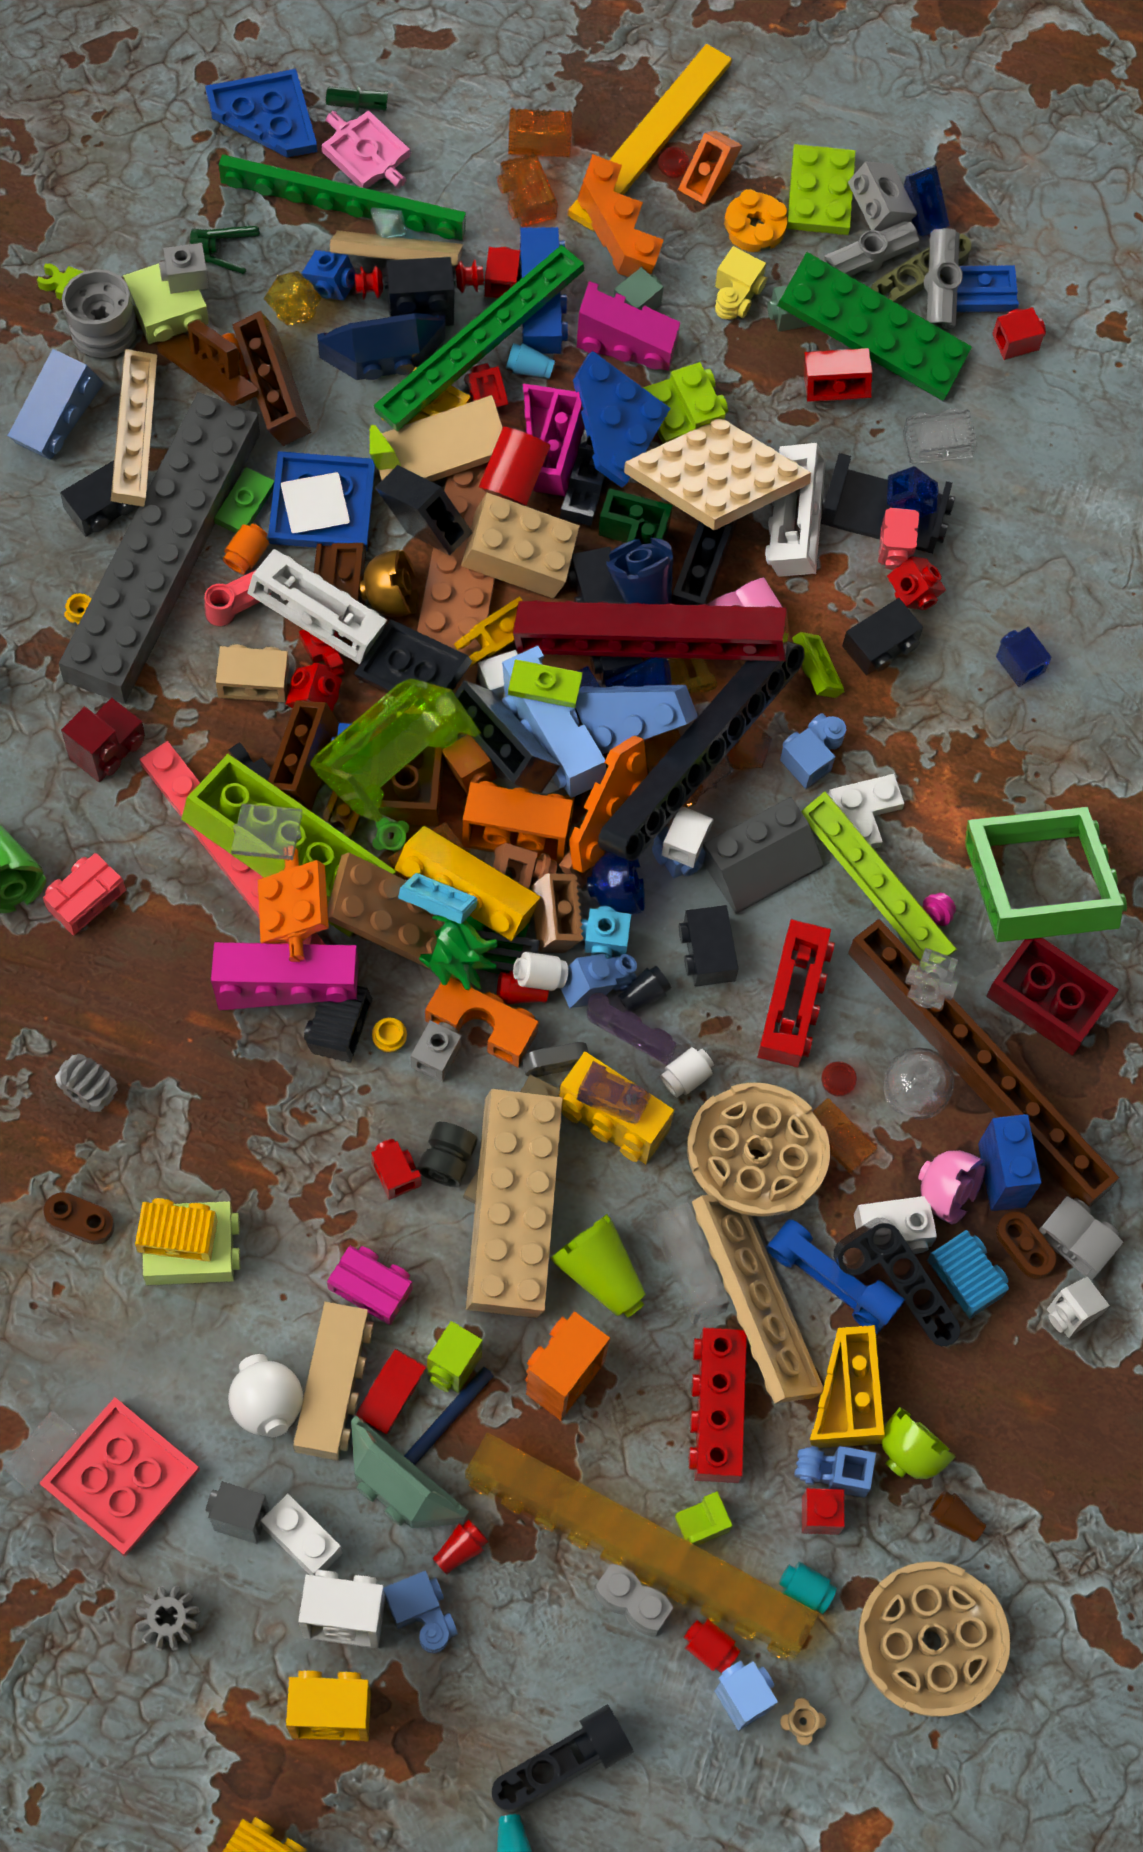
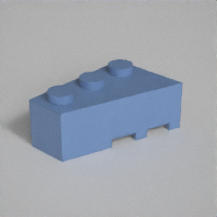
M52 349L8 437L18 445L51 460L61 450L64 440L104 382L86 364Z
M645 685L643 687L583 686L579 689L576 710L582 725L585 724L602 755L634 735L647 739L686 725L698 717L686 685Z

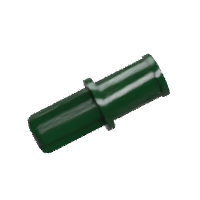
M357 86V89L327 87L326 104L329 106L355 108V111H358L359 108L382 110L384 112L387 110L388 91L360 89V86Z

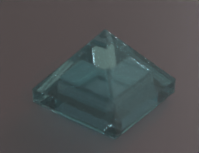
M371 208L375 232L382 238L406 236L407 231L402 211Z

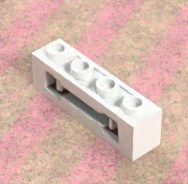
M817 443L780 446L779 453L810 471L811 480L809 485L800 488L797 525L801 529L800 536L798 531H794L797 503L795 491L772 502L774 507L773 516H770L768 520L771 539L770 545H767L765 550L766 561L768 565L772 566L778 577L816 574L826 458Z
M275 549L272 550L253 573L247 592L253 598L359 665L384 630L387 622L375 610L367 608L353 599L348 593L340 591L323 580L318 574L310 572L296 563L291 557L283 555ZM273 591L280 595L282 600H288L289 602L287 605H284L269 595V593ZM334 630L339 632L338 634L341 637L344 636L353 642L352 647L333 636Z

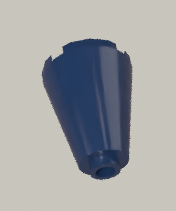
M651 538L652 544H641L640 539L632 540L618 546L609 554L610 561H606L608 572L626 604H672L673 552L671 545L667 541Z

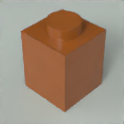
M469 733L441 750L449 770L467 795L470 782H492L497 779L491 760Z

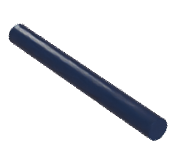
M483 1366L408 1450L404 1457L416 1465L494 1377L492 1372Z

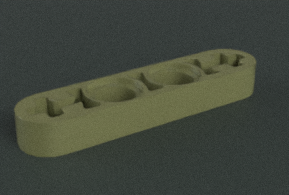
M960 233L959 247L962 248V251H959V266L968 260L972 247L970 239ZM930 247L875 281L871 289L878 293L880 292L882 295L890 292L889 299L897 304L903 303L925 289L924 277L929 272V269L925 266L924 262L929 259ZM911 275L916 279V283L906 285L901 282L900 277Z

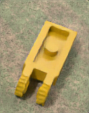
M520 596L476 624L469 633L453 644L457 650L468 646L475 638L483 649L469 656L472 660L469 667L474 666L486 656L491 657L515 641L513 629L518 602L523 601Z

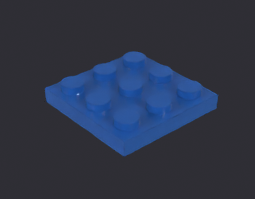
M278 451L268 532L269 544L317 548V544L331 546V543H364L367 551L376 470L372 458ZM335 472L339 473L350 522L348 524L292 533L281 483Z

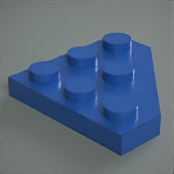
M296 69L205 86L212 119L285 157L317 152L315 135Z
M592 351L585 358L573 379L576 393L579 392L583 406L581 414L587 437H591L595 453L592 456L595 469L620 487H623L630 479V476L624 473L625 462L646 452L668 414L670 407Z

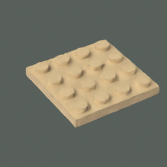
M724 419L713 420L711 424L689 431L676 439L626 461L624 472L712 530L725 526L809 485L811 480L810 471Z

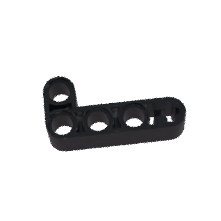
M885 1218L870 1220L836 1244L834 1259L846 1274L859 1275L877 1263L881 1264L899 1294L905 1299V1303L923 1331L934 1344L949 1346L958 1339L960 1326L957 1319L899 1230L889 1220ZM878 1229H890L891 1237L886 1244L877 1245L874 1243V1234ZM848 1249H860L861 1256L855 1264L848 1265L843 1262V1255ZM902 1258L910 1260L911 1267L907 1273L903 1275L894 1274L893 1267L896 1261ZM920 1289H928L930 1291L929 1300L922 1305L914 1304V1294ZM934 1312L945 1323L947 1330L942 1334L937 1330V1325L929 1316Z

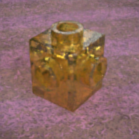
M299 271L278 275L263 299L275 311L277 317L287 326L309 322L317 312L316 307L322 300V297L309 280L305 279Z

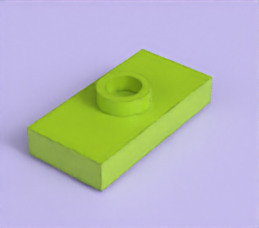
M799 632L792 638L793 642L801 645L805 652L802 664L803 671L810 678L816 694L837 698L844 693L842 683L821 636Z
M515 659L508 695L576 708L583 672Z

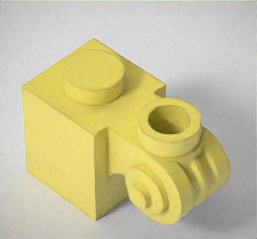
M734 246L718 267L715 287L720 289L717 294L715 311L720 318L726 320L734 319L737 316L744 318L750 309L751 298L754 294L759 295L767 282V278L764 277L766 263Z

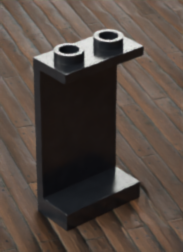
M839 453L824 503L820 524L880 540L881 526L887 509L916 510L919 512L916 549L933 554L936 542L943 543L948 524L942 523L944 514L951 515L955 497L950 495L953 483L946 481L943 494L849 470L851 456Z

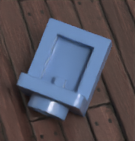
M668 826L663 828L654 839L652 852L660 865L665 864L673 879L682 874L690 876L697 872L704 862L705 850L703 847L694 868L661 856L663 843L669 831Z

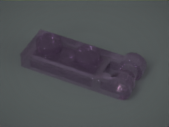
M594 993L589 997L587 1018L591 1023L663 1064L668 1065L675 1053L677 1044L673 1041L670 1034L662 1029L655 1028L653 1030L644 1025L642 1020L632 1012L624 1011L623 1013L609 1005L607 996L603 993Z

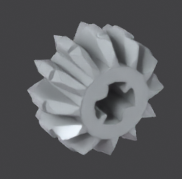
M83 1054L72 1055L68 1061L65 1060L60 1066L59 1072L55 1075L57 1086L63 1090V1094L67 1095L72 1102H76L81 1108H86L90 1112H100L104 1106H108L114 1098L113 1095L118 1090L117 1083L110 1076V1072L104 1070L101 1064H97L92 1058H87Z
M160 1586L157 1588L159 1599L156 1601L150 1594L144 1596L145 1601L150 1607L149 1609L138 1607L136 1613L140 1617L147 1619L139 1621L135 1626L137 1631L148 1630L142 1638L146 1645L152 1643L157 1638L155 1644L157 1651L162 1652L166 1641H169L172 1651L175 1652L179 1650L176 1639L181 1637L185 1643L190 1644L192 1638L186 1630H199L200 1624L190 1620V1618L198 1616L200 1609L198 1606L188 1607L193 1601V1596L190 1593L184 1595L179 1600L180 1588L178 1586L172 1588L169 1597H167L164 1587ZM163 1612L169 1615L177 1612L176 1615H173L176 1620L175 1624L170 1626L165 1623L160 1626L158 1623L163 1622L160 1615Z

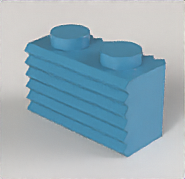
M965 1230L933 1251L927 1261L968 1318L971 1319L1001 1299L1009 1290V1287L1007 1285L1008 1278L1001 1267L998 1265L992 1266L991 1262L987 1259L985 1255L987 1250L983 1242L976 1235L970 1236V1233Z

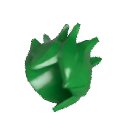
M440 915L433 916V920L442 921L445 924L434 931L437 936V943L433 953L420 954L419 960L431 969L432 973L440 979L442 985H447L450 978H458L461 980L465 990L471 988L470 982L478 989H481L480 977L475 969L496 968V964L482 956V953L497 947L496 939L486 941L478 935L474 927L466 920L459 924Z

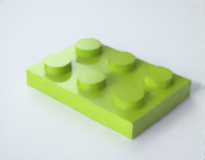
M794 144L786 229L849 235L853 192L848 181L854 175L856 150Z

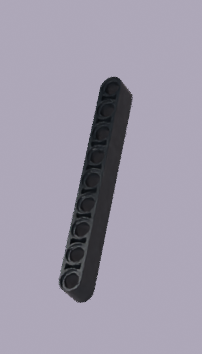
M788 641L785 661L747 660L603 826L598 838L600 849L628 861L636 860L799 671L804 661V648L799 644Z

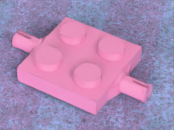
M369 110L359 118L345 122L335 111L328 114L326 122L336 132L333 137L322 144V153L358 187L367 189L383 178H387L397 189L405 184L406 178L395 168L410 157V149Z

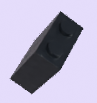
M399 465L375 487L408 534L448 555H451L473 533L441 486Z

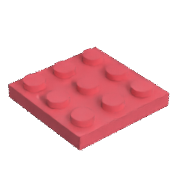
M114 1397L39 1484L126 1557L200 1469L194 1462Z

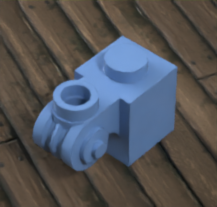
M821 713L809 723V728L800 734L794 732L782 744L783 749L780 761L805 789L832 770L835 756L829 749L839 748L842 745L846 732L844 721L838 717H826Z
M605 954L576 958L568 966L567 981L565 986L561 988L569 1009L597 1004L613 988L616 991H624L637 978L634 972L637 969L635 959L628 954H623L620 957L614 956L606 959Z
M815 1446L798 1450L797 1457L799 1460L796 1462L797 1468L795 1469L794 1476L804 1481L805 1484L814 1485L817 1482L829 1484L828 1489H844V1494L863 1498L870 1491L876 1453L839 1446L833 1456H825V1453L819 1451V1447Z
M426 1570L383 1588L397 1629L416 1621L425 1625L420 1631L419 1640L422 1648L428 1653H439L445 1649L451 1637L458 1635L451 1614L443 1615L438 1601L444 1599L439 1583L436 1577L429 1580Z

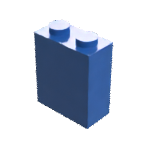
M1028 1114L992 1118L978 1143L980 1157L984 1161L982 1166L985 1167L984 1178L990 1210L999 1211L1024 1208L1041 1185Z

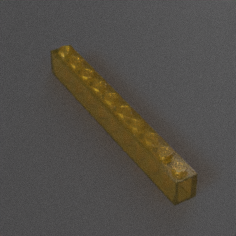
M488 1432L465 1471V1479L470 1481L468 1486L476 1492L488 1496L489 1492L503 1499L501 1504L517 1514L524 1510L535 1516L534 1522L550 1532H553L556 1528L568 1535L567 1541L576 1547L586 1550L589 1546L601 1553L600 1559L607 1564H617L620 1566L622 1564L635 1571L633 1574L640 1582L648 1586H653L654 1582L668 1589L666 1595L671 1599L686 1605L687 1601H690L701 1607L699 1613L716 1623H719L722 1619L735 1626L733 1629L734 1633L749 1641H753L754 1638L768 1644L766 1649L781 1659L787 1660L788 1656L795 1659L798 1656L819 1615L818 1612Z

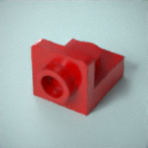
M489 363L472 367L470 369L471 373L464 377L465 384L468 383L473 401L492 395L497 408L509 404L499 366L490 368Z

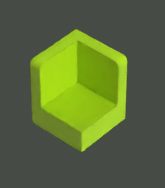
M717 1491L703 1497L701 1503L677 1512L675 1515V1520L688 1549L727 1534L732 1528V1523Z

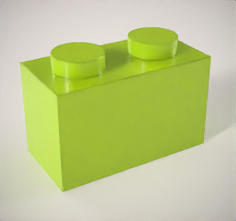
M450 1321L427 1357V1375L431 1376L430 1382L444 1392H449L452 1389L459 1393L482 1357L483 1340Z

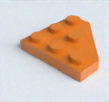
M634 735L609 751L604 762L609 765L601 784L595 782L584 805L588 812L580 829L574 827L569 838L573 869L581 873L611 855V853L603 851L599 847L598 838L600 831L648 775L644 739Z

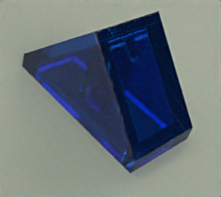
M933 165L906 175L904 188L917 212L911 222L919 236H926L935 229L950 227L937 166Z

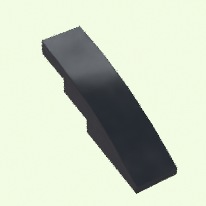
M585 429L561 508L560 519L592 526L606 476L595 469L592 457L595 453L591 437H587Z

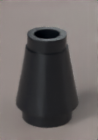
M654 966L650 970L646 968L623 993L618 995V998L630 1013L633 1010L666 997V992L672 987L661 970Z

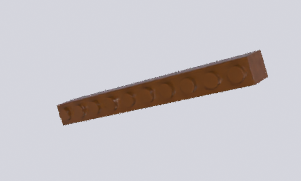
M877 919L853 939L848 952L851 958L998 1117L1028 1114L1037 1160L1073 1199H1080L1090 1208L1112 1189L1119 1179L1118 1175L880 919Z

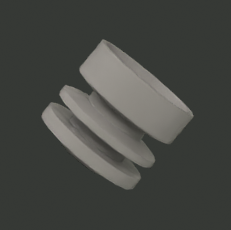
M98 269L82 272L69 281L63 291L62 303L74 345L82 353L99 358L115 356L128 349L136 339L138 326L127 283L119 275L109 270Z

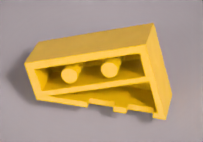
M875 1325L838 1328L814 1428L810 1437L811 1446L829 1448L882 1444L885 1434Z

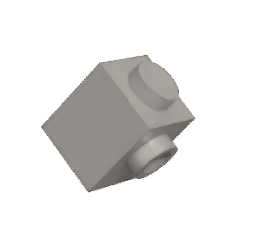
M202 243L163 248L165 261L159 262L162 282H169L170 294L209 288Z
M430 1020L411 1054V1068L443 1082L461 1048L462 1035L458 1034V1030L448 1023L440 1022L437 1024Z

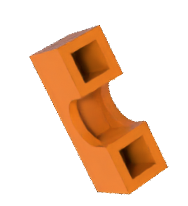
M450 978L447 985H442L440 982L425 1009V1021L429 1023L431 1020L437 1024L440 1022L448 1023L455 1027L458 1033L461 1027L470 1020L479 1019L487 1022L493 1029L488 1039L487 1053L518 1068L522 1062V1056L527 1053L538 1033L539 1021L535 1020V1016L523 1008L515 1010L505 1005L499 996L491 992L483 994L473 989L471 983V988L465 990L461 980L458 978Z

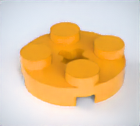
M751 189L745 190L726 209L724 227L729 233L728 238L735 246L749 252H761V248L771 246L770 249L776 247L785 236L787 209L782 202H779L770 195L758 193ZM758 218L764 224L758 223L756 226H752L750 219Z

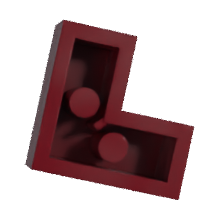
M113 698L96 714L84 706L61 730L69 759L99 783L106 776L113 775L120 767L121 760L129 752H135L142 745L145 737L142 721Z

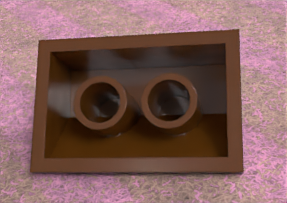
M377 713L368 809L396 821L403 820L408 825L439 826L445 759L441 750L447 744L445 716Z

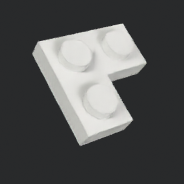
M894 774L833 788L829 791L830 797L874 849L881 847L883 842L874 816L901 810L904 806Z

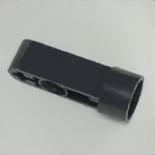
M607 1704L579 1720L582 1728L498 1777L492 1786V1798L496 1805L507 1813L518 1812L602 1762L605 1769L634 1753L629 1740L609 1705ZM576 1743L585 1759V1762L580 1765L569 1747ZM541 1763H548L555 1770L553 1779L547 1784H539L533 1779V1771ZM526 1773V1778L535 1791L528 1794L527 1788L524 1787L516 1792L518 1800L514 1803H511L508 1799L501 1801L500 1797L505 1793L503 1786L506 1784H510L512 1788L523 1784V1781L519 1776Z

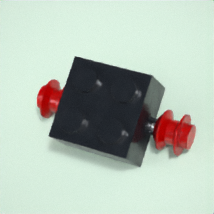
M451 257L388 260L387 275H384V279L382 278V272L377 266L374 267L372 273H365L363 267H360L361 274H355L356 294L362 293L363 300H365L367 293L372 292L379 299L383 293L384 285V288L388 291L390 317L413 313L430 314L432 316L444 315L445 326L454 325L455 281L456 287L461 293H464L466 286H473L475 291L478 292V286L484 285L483 266H477L476 260L473 261L470 267H465L462 261H459L455 267L454 274Z

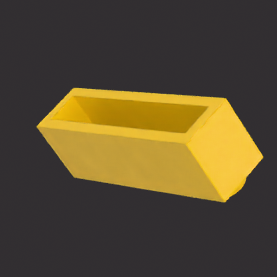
M423 826L405 843L394 869L409 879L415 873H419L478 898L477 906L469 916L510 941L530 922L541 898L426 826Z

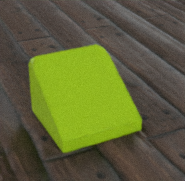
M371 425L370 456L378 470L394 469L397 465L401 466L395 451L376 425Z

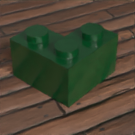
M609 488L600 515L598 535L625 543L640 539L641 544H652L651 538L665 541L670 526L673 505Z

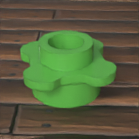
M386 817L379 818L376 821L377 834L372 840L373 847L378 851L388 849L392 850L395 854H400L405 845L409 825L403 820L392 822ZM390 832L394 834L391 839L388 838V833Z

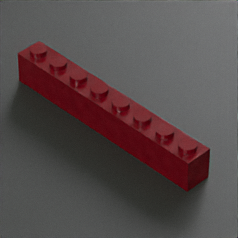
M534 600L518 602L513 636L518 654L539 646L542 653L548 655L785 661L789 624L787 608L775 606L743 607L740 605L709 606L705 604L675 605L670 603L664 605L573 601L543 602Z

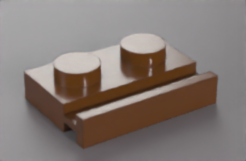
M331 543V546L317 544L314 573L321 576L323 580L340 591L348 593L359 603H361L362 597L360 581L364 578L366 559L364 543Z

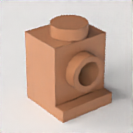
M504 843L495 848L493 868L504 875L506 869L510 870L512 879L529 889L538 853Z

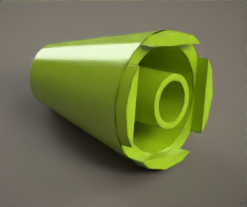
M608 1214L593 1223L592 1227L581 1232L550 1257L557 1267L617 1317L624 1313L628 1318L645 1305L641 1299L646 1293L616 1227Z

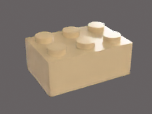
M486 493L475 511L471 526L473 533L468 537L461 566L554 599L566 582L579 525Z

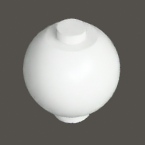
M255 1354L245 1358L240 1362V1372L236 1375L230 1386L228 1401L231 1414L243 1429L252 1434L268 1437L283 1435L300 1414L303 1403L301 1384L288 1367L278 1362L268 1361L267 1357L263 1354Z

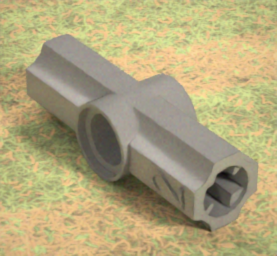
M905 220L880 232L876 230L866 231L861 235L859 241L825 255L823 261L849 276L861 271L874 272L881 268L884 261L918 247L917 230L912 222Z
M948 228L935 229L930 233L929 272L924 277V287L928 292L927 321L941 329H952L956 326L957 287L963 278L962 270L958 265L960 233L956 232L955 229ZM940 274L945 277L947 284L941 281Z

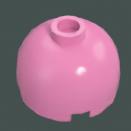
M961 1150L941 1153L932 1162L926 1161L918 1177L922 1181L920 1192L921 1196H925L927 1202L931 1205L934 1215L950 1224H955L963 1218L967 1211L960 1208L968 1198L974 1202L983 1182L985 1167L980 1165L984 1163L982 1159Z

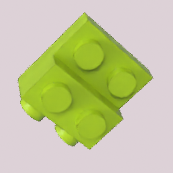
M701 362L671 371L670 379L643 387L670 407L668 414L657 431L663 444L689 431L711 424L713 420H725V415L728 413L726 399L723 395H716L713 389L716 386L714 375L710 369L704 370Z

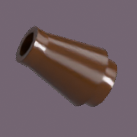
M946 1490L939 1495L929 1511V1515L935 1519L934 1524L964 1536L973 1543L980 1538L986 1528V1524L973 1513L956 1493L950 1494Z

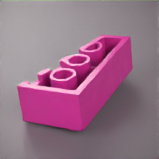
M214 942L211 984L218 1009L231 1010L327 1001L344 1002L356 999L359 966L357 946L303 944L304 960L292 962L289 960V944Z

